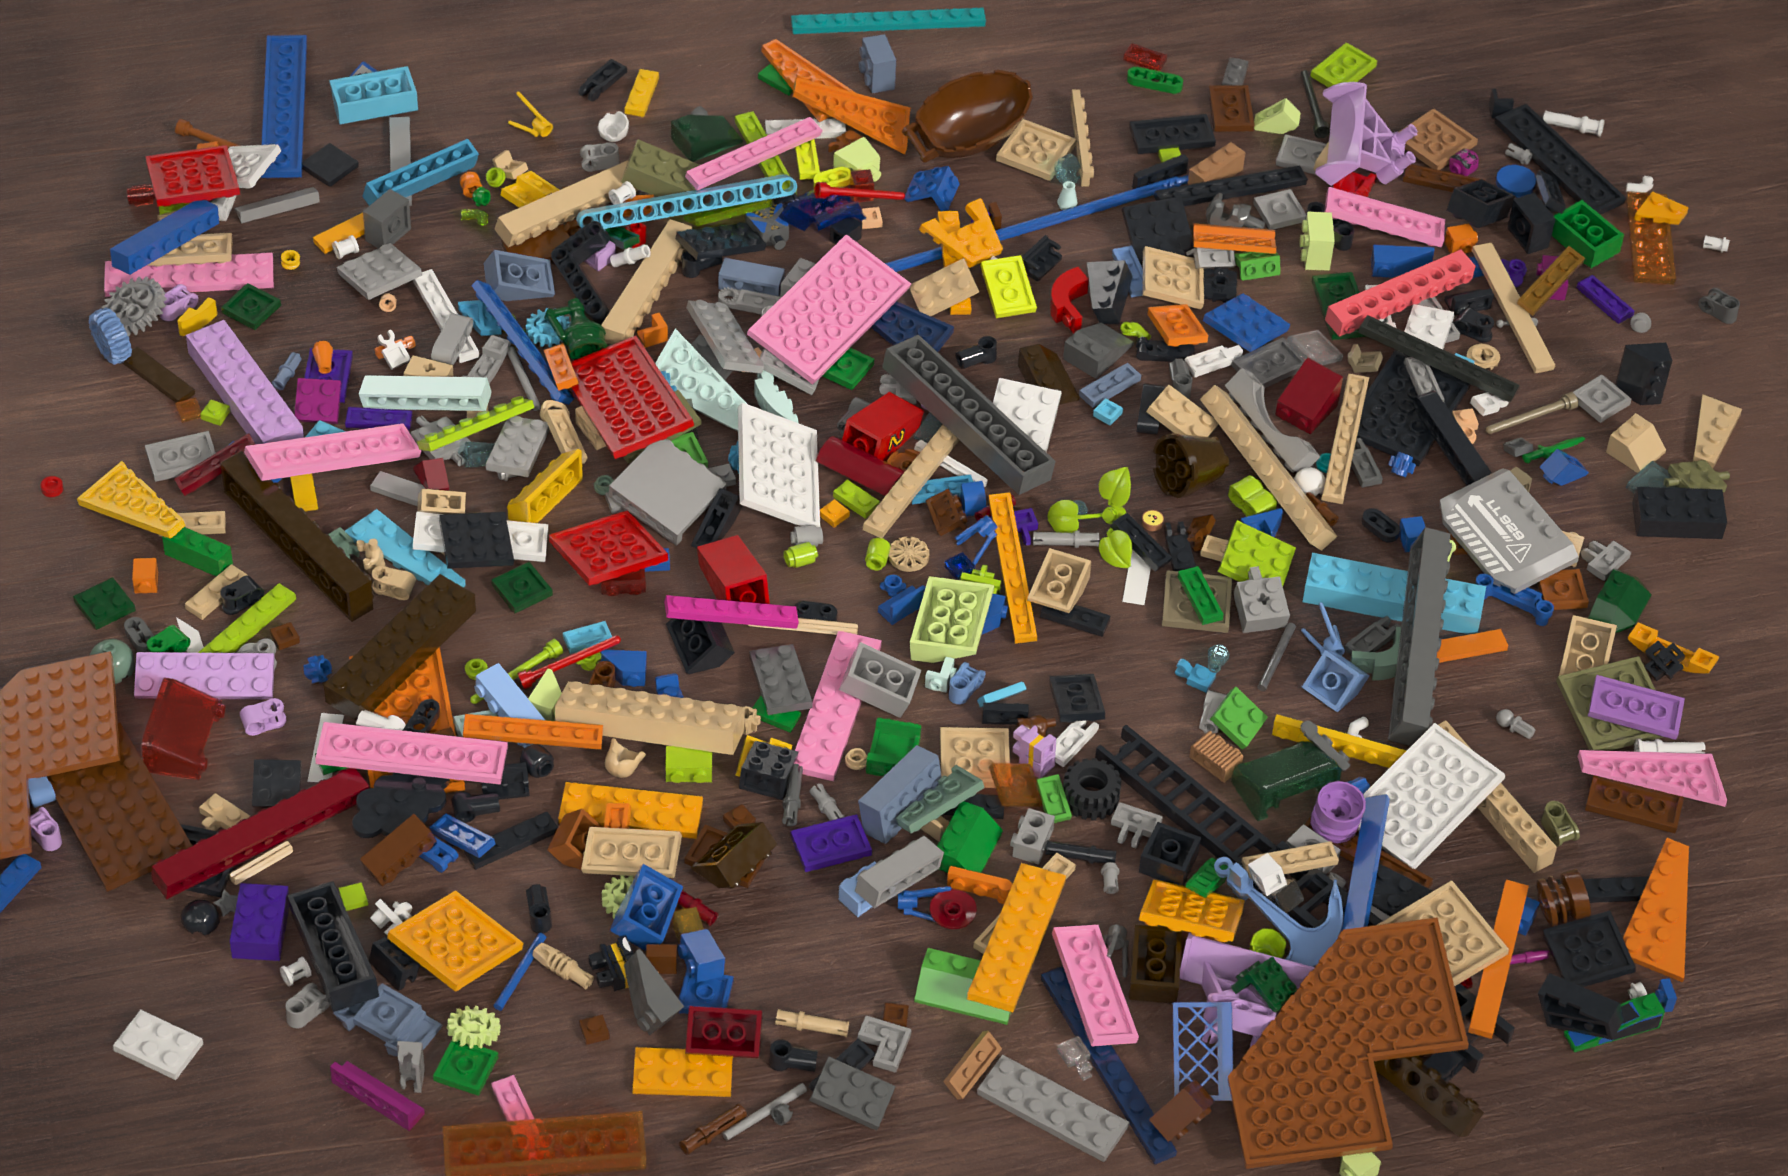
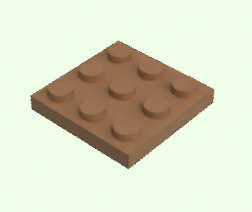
M1432 109L1411 123L1416 127L1418 133L1406 141L1405 150L1412 152L1415 157L1432 169L1440 170L1449 164L1450 157L1462 149L1470 150L1475 147L1478 139L1437 110Z

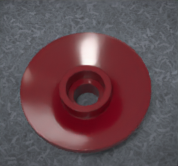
M951 889L950 891L936 894L931 900L930 915L938 925L944 928H964L971 924L976 917V903L964 891Z

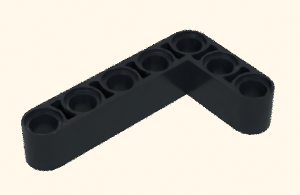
M592 221L558 245L552 251L551 257L577 299L584 305L586 313L595 323L602 325L610 311L580 264L606 246L610 240V235L599 222Z

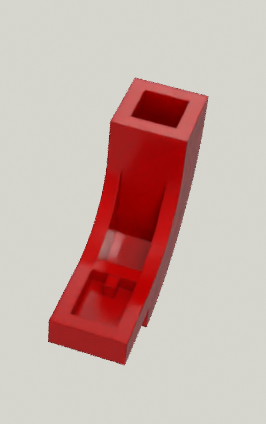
M1079 267L1064 272L1056 279L1052 287L1050 313L1055 323L1063 321L1064 325L1069 327L1073 334L1081 329L1082 316L1072 305L1071 301L1086 295L1089 279Z

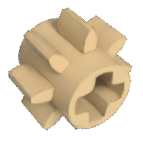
M745 706L743 734L747 735L757 731V725H760L761 716H757V709Z

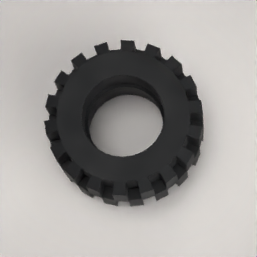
M1085 758L1082 759V762L1076 761L1073 766L1070 765L1064 775L1063 789L1070 811H1073L1074 816H1082L1081 819L1084 820L1087 818L1096 820L1098 817L1104 819L1106 814L1110 816L1113 810H1116L1120 799L1122 782L1118 770H1114V766L1112 764L1107 765L1104 760H1101V762L1097 761V758H1092V760ZM1093 787L1099 789V791H1089L1084 788Z

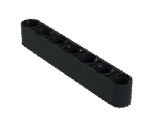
M1432 390L1413 398L1415 411L1466 486L1492 474L1436 391Z

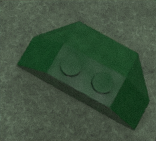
M1613 569L1600 591L1588 619L1617 625L1615 633L1627 630L1636 625L1652 594L1638 577L1619 569Z

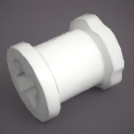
M628 181L624 182L616 190L612 189L609 191V198L613 204L623 203L625 200L636 196L634 187Z
M353 235L348 236V239L343 241H334L332 243L333 250L338 259H341L343 255L359 252L358 243Z
M303 957L298 958L297 962L287 967H280L282 978L288 986H292L294 981L304 976L307 978L311 976L310 967Z

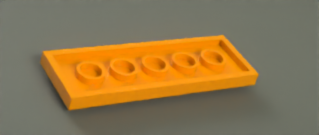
M571 782L565 783L558 818L559 824L565 814L583 808L604 828L606 804L629 803L631 805L629 829L680 831L683 838H697L703 806L702 796Z

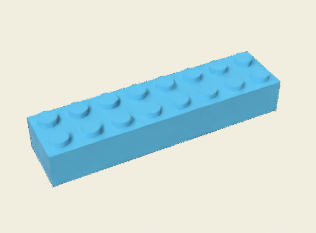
M1312 553L1303 602L1319 605L1322 602L1325 607L1381 618L1388 616L1392 620L1402 621L1408 571ZM1445 579L1448 581V586L1443 595L1446 605L1443 613H1441V619L1444 620L1442 629L1468 635L1478 633L1486 586Z

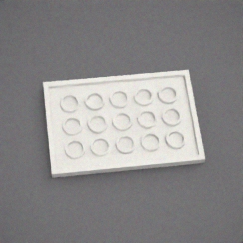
M742 402L738 407L740 504L799 526L816 525V527H820L818 462H816L818 456L817 430Z
M1434 723L1363 794L1364 798L1387 794L1390 798L1382 849L1412 869H1416L1505 779V774Z

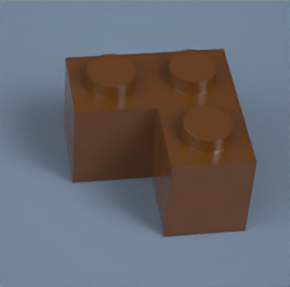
M1195 1079L1149 1120L1168 1142L1174 1137L1179 1140L1189 1131L1186 1127L1192 1121L1196 1125L1212 1111L1210 1106L1215 1101Z

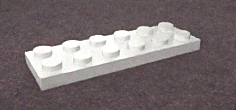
M416 512L413 549L444 552L439 524V515L443 514ZM507 520L514 559L545 562L548 524Z

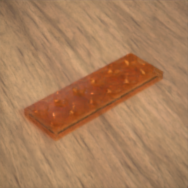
M1627 191L1626 205L1634 282L1675 285L1676 274L1670 224L1665 222L1655 223L1652 218L1641 217V221L1634 220L1636 212L1651 193ZM1660 194V195H1662V196L1668 198L1667 194Z

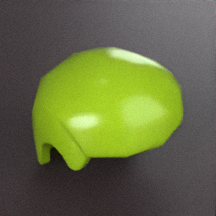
M1262 928L1253 935L1249 950L1282 959L1285 953L1286 940L1279 932L1273 929Z

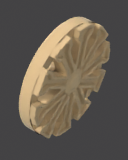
M902 537L891 543L888 558L895 568L906 572H913L927 565L929 549L926 543L918 538Z

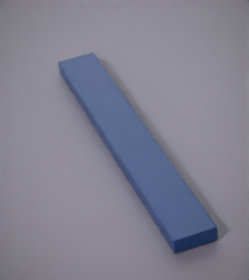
M1387 794L1365 798V811L1361 820L1342 931L1343 929L1368 926L1390 802Z

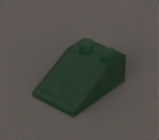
M686 115L671 121L672 141L687 159L692 162L743 143V139L723 116Z

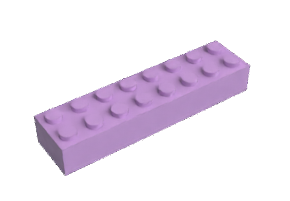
M225 320L186 335L189 355L223 402L230 406L231 413L244 431L251 435L256 445L304 438L303 426Z

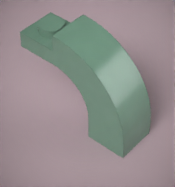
M1396 627L1393 646L1384 652L1352 651L1350 662L1365 673H1372V680H1386L1395 677L1401 627Z

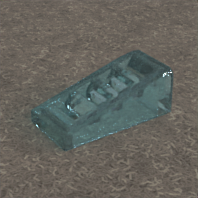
M466 442L463 450L465 467L486 466L490 456L489 453L492 452L495 443Z

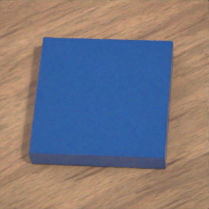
M686 969L679 1000L684 1007L679 1013L689 1014V1006L727 1008L734 976L724 975V977L696 982L693 975L689 974Z

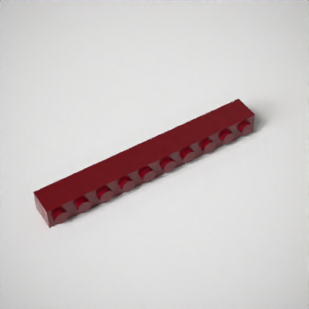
M356 768L341 770L335 776L327 780L323 779L309 789L299 791L295 796L282 799L276 805L268 809H262L256 815L248 819H242L236 825L228 829H222L208 839H201L195 845L187 849H181L167 859L157 861L152 866L151 879L167 900L357 805V796L363 790L369 789V785Z

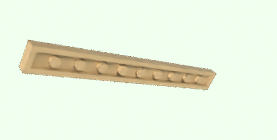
M944 425L939 428L863 525L864 531L879 538L884 537L959 442V439Z

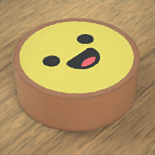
M1148 510L1143 514L1142 526L1146 530L1158 531L1163 527L1164 517L1159 511Z

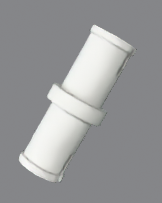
M645 244L636 248H627L624 252L611 255V264L613 267H619L627 263L634 264L637 260L648 258L651 253L650 248Z

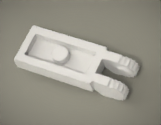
M1087 721L1071 723L1056 739L1055 762L1064 767L1098 731L1099 724L1093 722L1084 730L1082 728L1086 725Z

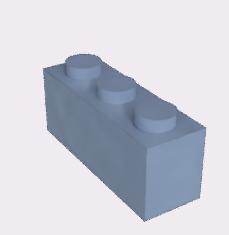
M724 258L719 272L718 289H727V287L731 289L732 287L736 290L743 289L780 297L781 283L785 279V269Z

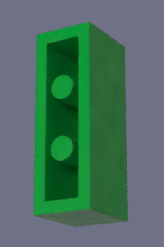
M183 527L171 539L162 537L165 555L217 577L228 566L233 565L230 546L189 528Z

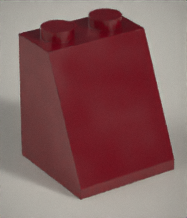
M1307 358L1278 399L1275 415L1300 430L1311 434L1338 406L1343 376Z

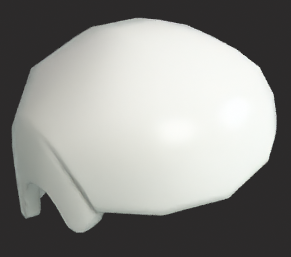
M617 111L616 114L607 113L598 124L600 136L610 142H617L623 139L629 129L627 116L620 111Z
M1307 467L1299 470L1294 480L1305 495L1307 492H1311L1316 496L1319 493H1323L1326 478L1319 470Z

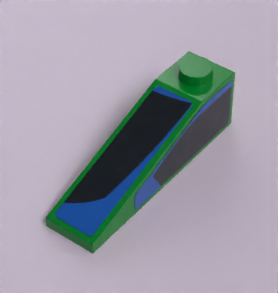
M1655 993L1631 999L1620 1005L1624 1021L1613 1040L1567 1030L1563 1034L1573 1052H1578L1660 1028L1665 1010Z

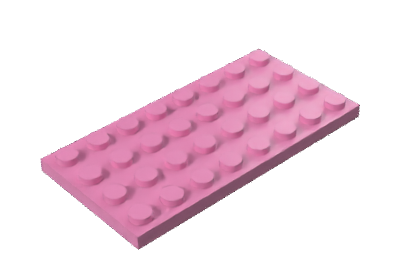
M845 235L748 330L747 335L813 385L910 288L911 283L848 235Z

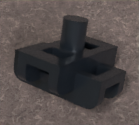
M1657 641L1645 651L1646 656L1651 661L1644 667L1656 681L1665 675L1671 680L1673 675L1684 669L1680 662L1685 659V654L1674 643L1665 648Z

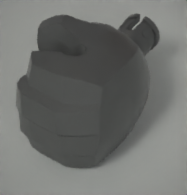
M1218 193L1206 209V217L1210 225L1246 226L1263 229L1265 225L1264 221L1249 215L1251 205L1233 204L1230 214L1224 213L1222 193Z

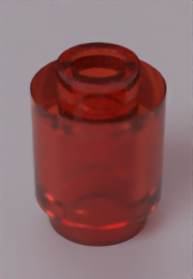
M152 184L133 185L132 188H127L129 205L154 204L156 199Z

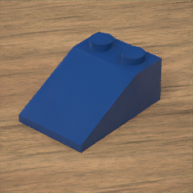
M642 864L616 913L610 931L620 937L626 935L629 942L645 951L646 944H661L664 941L683 886Z

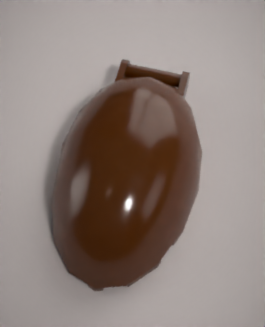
M994 70L993 73L984 74L983 72H975L949 81L938 88L937 92L925 99L924 104L917 111L916 121L905 126L902 129V133L909 138L920 154V159L923 163L938 156L963 158L986 151L1011 135L1027 114L1033 99L1030 82L1028 80L1024 81L1014 72ZM918 131L924 145L927 147L929 151L925 149V147L920 142V140L914 132Z

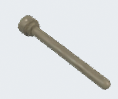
M1573 392L1564 394L1560 401L1487 426L1486 433L1492 434L1562 408L1564 410L1575 409L1578 407V399Z

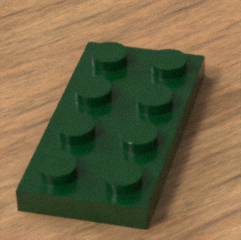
M1352 272L1312 276V285L1324 319L1328 306L1360 293ZM1326 322L1331 340L1366 337L1358 332L1359 328L1350 334H1344L1339 337Z

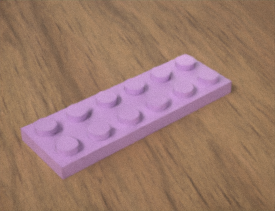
M137 652L134 697L141 699H273L275 656L274 653Z

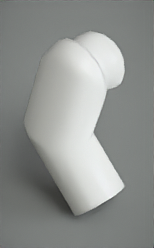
M1644 176L1640 184L1627 183L1626 193H1646L1654 185L1652 184L1653 178L1651 176Z
M1361 717L1350 723L1347 734L1362 738L1358 733L1360 730L1368 727V719Z

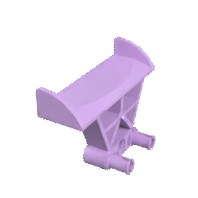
M1343 82L1323 90V96L1333 103L1328 159L1326 164L1315 170V174L1330 186L1359 167L1375 172L1379 181L1387 184L1400 176L1406 167L1416 162L1412 152L1408 151L1404 154L1406 141L1418 133L1416 127L1410 124L1402 131L1392 133L1366 100L1367 85L1365 83Z
M1189 932L1180 968V979L1202 985L1207 996V1002H1232L1233 1030L1253 1035L1250 1047L1257 1042L1265 1028L1281 1011L1273 1012L1252 984L1238 994H1235L1231 989V986L1238 981L1235 977L1246 968L1248 970L1257 961L1263 963L1272 956L1194 936ZM1274 957L1289 979L1296 985L1297 989L1310 971H1313L1315 968ZM1217 1007L1205 1008L1203 1017L1209 1024L1217 1018ZM1217 1022L1212 1026L1216 1031ZM1209 1029L1203 1035L1202 1040L1207 1043L1208 1037L1211 1034L1209 1044H1214L1217 1042V1035Z

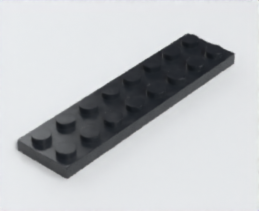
M1527 104L1495 117L1494 123L1520 148L1524 150L1529 149L1530 153H1532V159L1547 174L1556 178L1558 184L1577 202L1583 200L1600 215L1625 204L1626 197Z

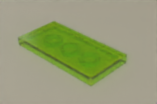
M772 199L684 214L683 216L685 221L700 226L769 208L773 204Z

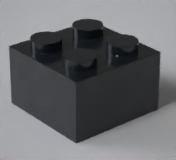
M1535 193L1513 199L1507 229L1527 254L1549 248L1555 223L1554 215L1549 212L1543 201Z
M1157 822L1141 854L1139 873L1163 882L1183 886L1199 854L1201 837Z

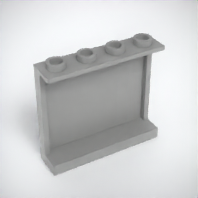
M665 439L650 444L610 484L609 497L677 546L682 541L684 531L713 502L719 488L726 490L727 484L720 476H715L708 471L705 465L697 463L687 452L679 450L670 440Z

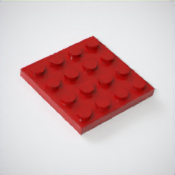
M227 145L145 156L157 206H170L172 204L191 203L200 200L209 201L214 198H230L240 195L239 185Z
M628 511L549 535V542L589 586L668 561V553Z

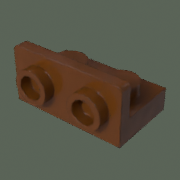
M949 488L926 500L940 536L958 527H961L963 531L968 529L966 525L969 522L965 512L960 509L963 506L959 496L957 494L953 495Z

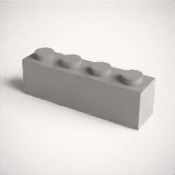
M925 836L916 841L913 840L900 851L896 850L890 857L878 861L875 866L868 870H863L857 877L855 892L872 907L876 908L938 870L944 852Z

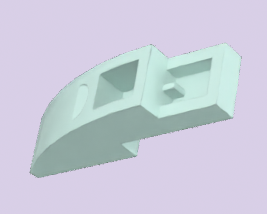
M765 370L762 373H757V380H754V395L761 409L798 423L797 415L792 413L793 405L791 399H787L785 391L779 392L778 386L773 384V375Z

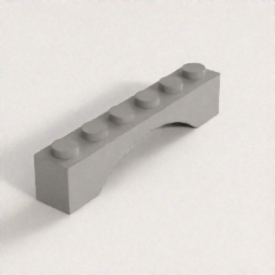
M1241 368L1225 385L1230 391L1228 394L1230 398L1241 405L1239 409L1246 416H1250L1252 419L1251 424L1257 430L1262 431V438L1274 446V453L1286 461L1284 465L1288 470L1294 473L1303 468H1310L1320 458V455L1309 442L1299 437L1286 436L1274 426L1265 407L1264 386L1252 372Z

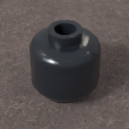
M532 744L523 749L520 763L526 762L527 773L534 778H540L551 773L554 766V757L542 745Z

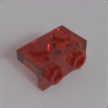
M645 568L601 582L602 595L617 596L625 593L630 595L646 593Z

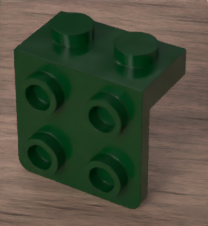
M1273 956L1263 963L1257 961L1248 970L1247 968L1235 977L1238 981L1231 986L1234 993L1238 994L1252 984L1273 1012L1281 1010L1291 995H1294L1298 990Z

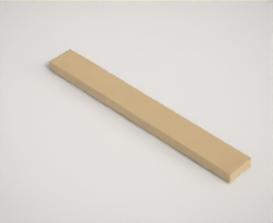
M1492 242L1473 246L1472 252L1534 373L1554 370L1555 363L1529 313L1517 304L1520 296Z
M1348 373L1322 494L1323 501L1343 504L1369 377Z

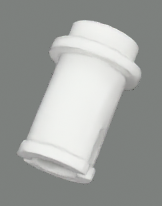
M1705 235L1703 248L1719 250L1721 253L1723 251L1727 252L1729 240L1726 237L1722 239Z

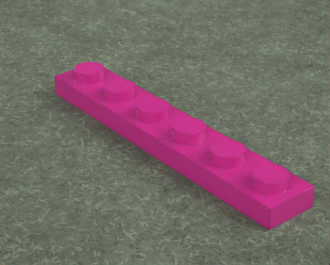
M666 595L664 601L667 618L797 629L799 624L795 606Z

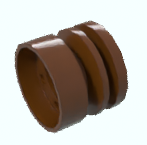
M1577 869L1560 873L1559 885L1554 876L1548 877V884L1544 878L1537 880L1539 906L1550 927L1557 926L1558 919L1562 924L1567 923L1568 911L1574 920L1591 915L1587 890Z

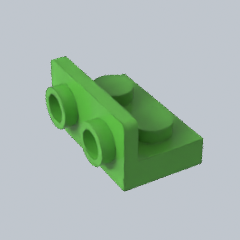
M1260 252L1234 254L1235 264L1240 268L1241 280L1280 275V255L1277 252L1276 254Z

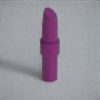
M1527 951L1512 955L1510 965L1533 963L1534 961L1548 959L1550 951Z

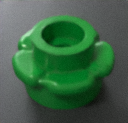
M478 187L473 192L472 198L476 202V206H486L490 202L491 194L489 190Z

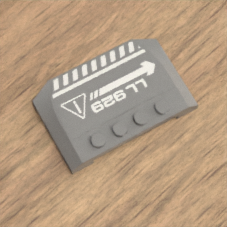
M1502 468L1440 499L1439 506L1442 512L1443 525L1484 574H1488L1493 578V584L1499 587L1501 585L1511 589V593L1516 594L1578 562L1579 556L1573 543L1510 470Z

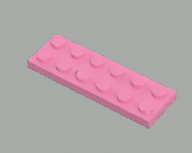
M1331 187L1327 190L1325 212H1331L1332 219H1341L1351 224L1366 226L1372 230L1384 231L1390 235L1406 237L1411 241H1420L1429 246L1442 247L1445 231V219Z
M1099 926L1054 927L1052 936L1091 1046L1137 1043L1139 1036L1111 959L1107 957L1108 951Z

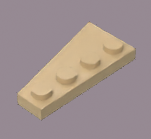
M1702 395L1693 461L1706 460L1714 468L1741 415L1742 409Z

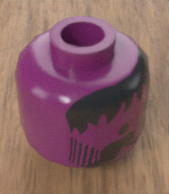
M1469 149L1458 151L1449 159L1451 173L1464 176L1470 175L1478 168V156Z

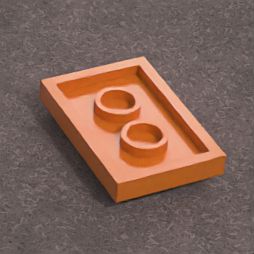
M1187 304L1148 307L1147 315L1168 346L1197 345L1208 342V334Z

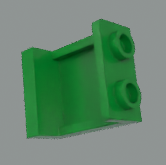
M877 718L870 753L868 752L866 759V774L884 777L916 745L919 746L921 725L888 718Z

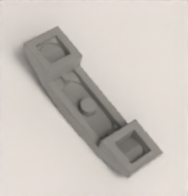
M491 335L482 348V356L469 374L462 377H487L490 384L501 367L511 342Z

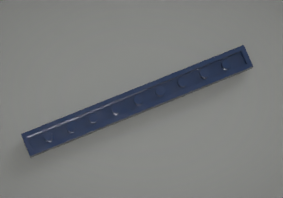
M1063 966L1041 974L1042 983L1154 1165L1175 1157L1177 1153L1176 1148L1171 1140L1168 1142L1149 1120L1154 1113L1112 1045L1091 1046Z

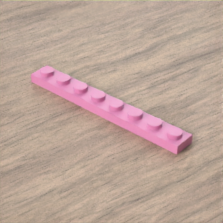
M811 117L806 118L686 172L685 177L698 191L821 136L822 129Z

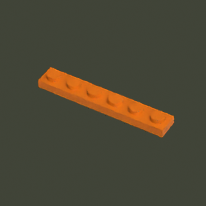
M465 714L464 738L601 749L603 725Z

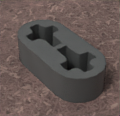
M139 617L127 619L124 623L127 638L138 652H150L147 644L141 643V640L144 639L147 643L148 639L154 636L151 630Z

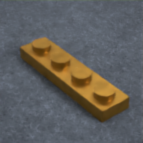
M1568 246L1518 299L1517 304L1533 316L1578 269L1585 258Z

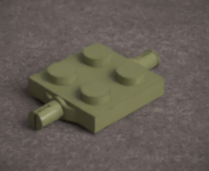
M1706 460L1670 464L1668 472L1673 478H1665L1664 486L1723 489V492H1725L1727 484L1723 480H1729L1730 473L1728 471L1715 472Z

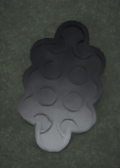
M393 773L392 775L379 777L375 781L374 788L363 790L357 796L356 803L359 812L352 820L353 831L357 836L365 839L376 837L381 833L387 837L413 814L425 823L428 820L429 813H436L445 806L446 794L444 789L448 786L450 779Z

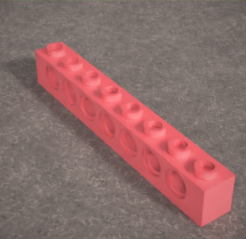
M1459 250L1328 306L1325 321L1339 337L1344 334H1350L1360 328L1367 315L1378 320L1385 319L1388 315L1401 312L1413 304L1417 305L1425 299L1433 298L1439 293L1446 290L1450 291L1460 284L1468 283L1473 278L1476 266L1462 250Z

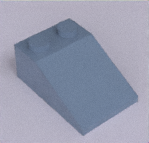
M494 250L484 262L486 283L490 284L498 297L503 301L545 298L555 295L551 263L548 259Z

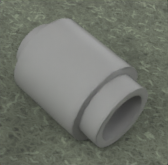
M816 525L794 527V532H790L791 544L798 545L810 542L811 545L816 547L819 544H823L822 528L816 527Z

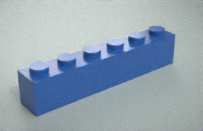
M206 200L193 201L110 248L112 267L129 275L133 274L218 225V206Z

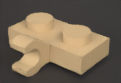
M216 793L199 807L200 813L207 817L202 822V825L206 827L204 829L217 831L220 827L228 829L236 825L240 820L250 818V815Z

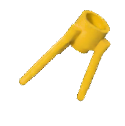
M517 92V96L536 116L532 122L533 129L513 121H508V124L529 132L535 137L539 134L542 137L548 136L553 129V125L541 116L520 92Z

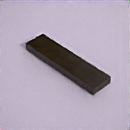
M138 347L132 350L131 357L122 362L178 405L195 395L193 387Z

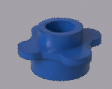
M888 575L884 582L880 583V589L885 590L890 597H894L898 592L906 589V584L902 583V579L898 575Z

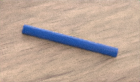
M538 933L496 1000L494 1004L495 1009L501 1011L533 961V950L546 940L544 934Z

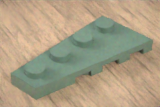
M955 765L948 777L943 776L938 780L939 785L933 790L928 789L923 793L924 798L921 801H914L896 817L898 826L909 833L918 831L927 823L939 818L943 813L955 808L959 803L984 789L983 780Z

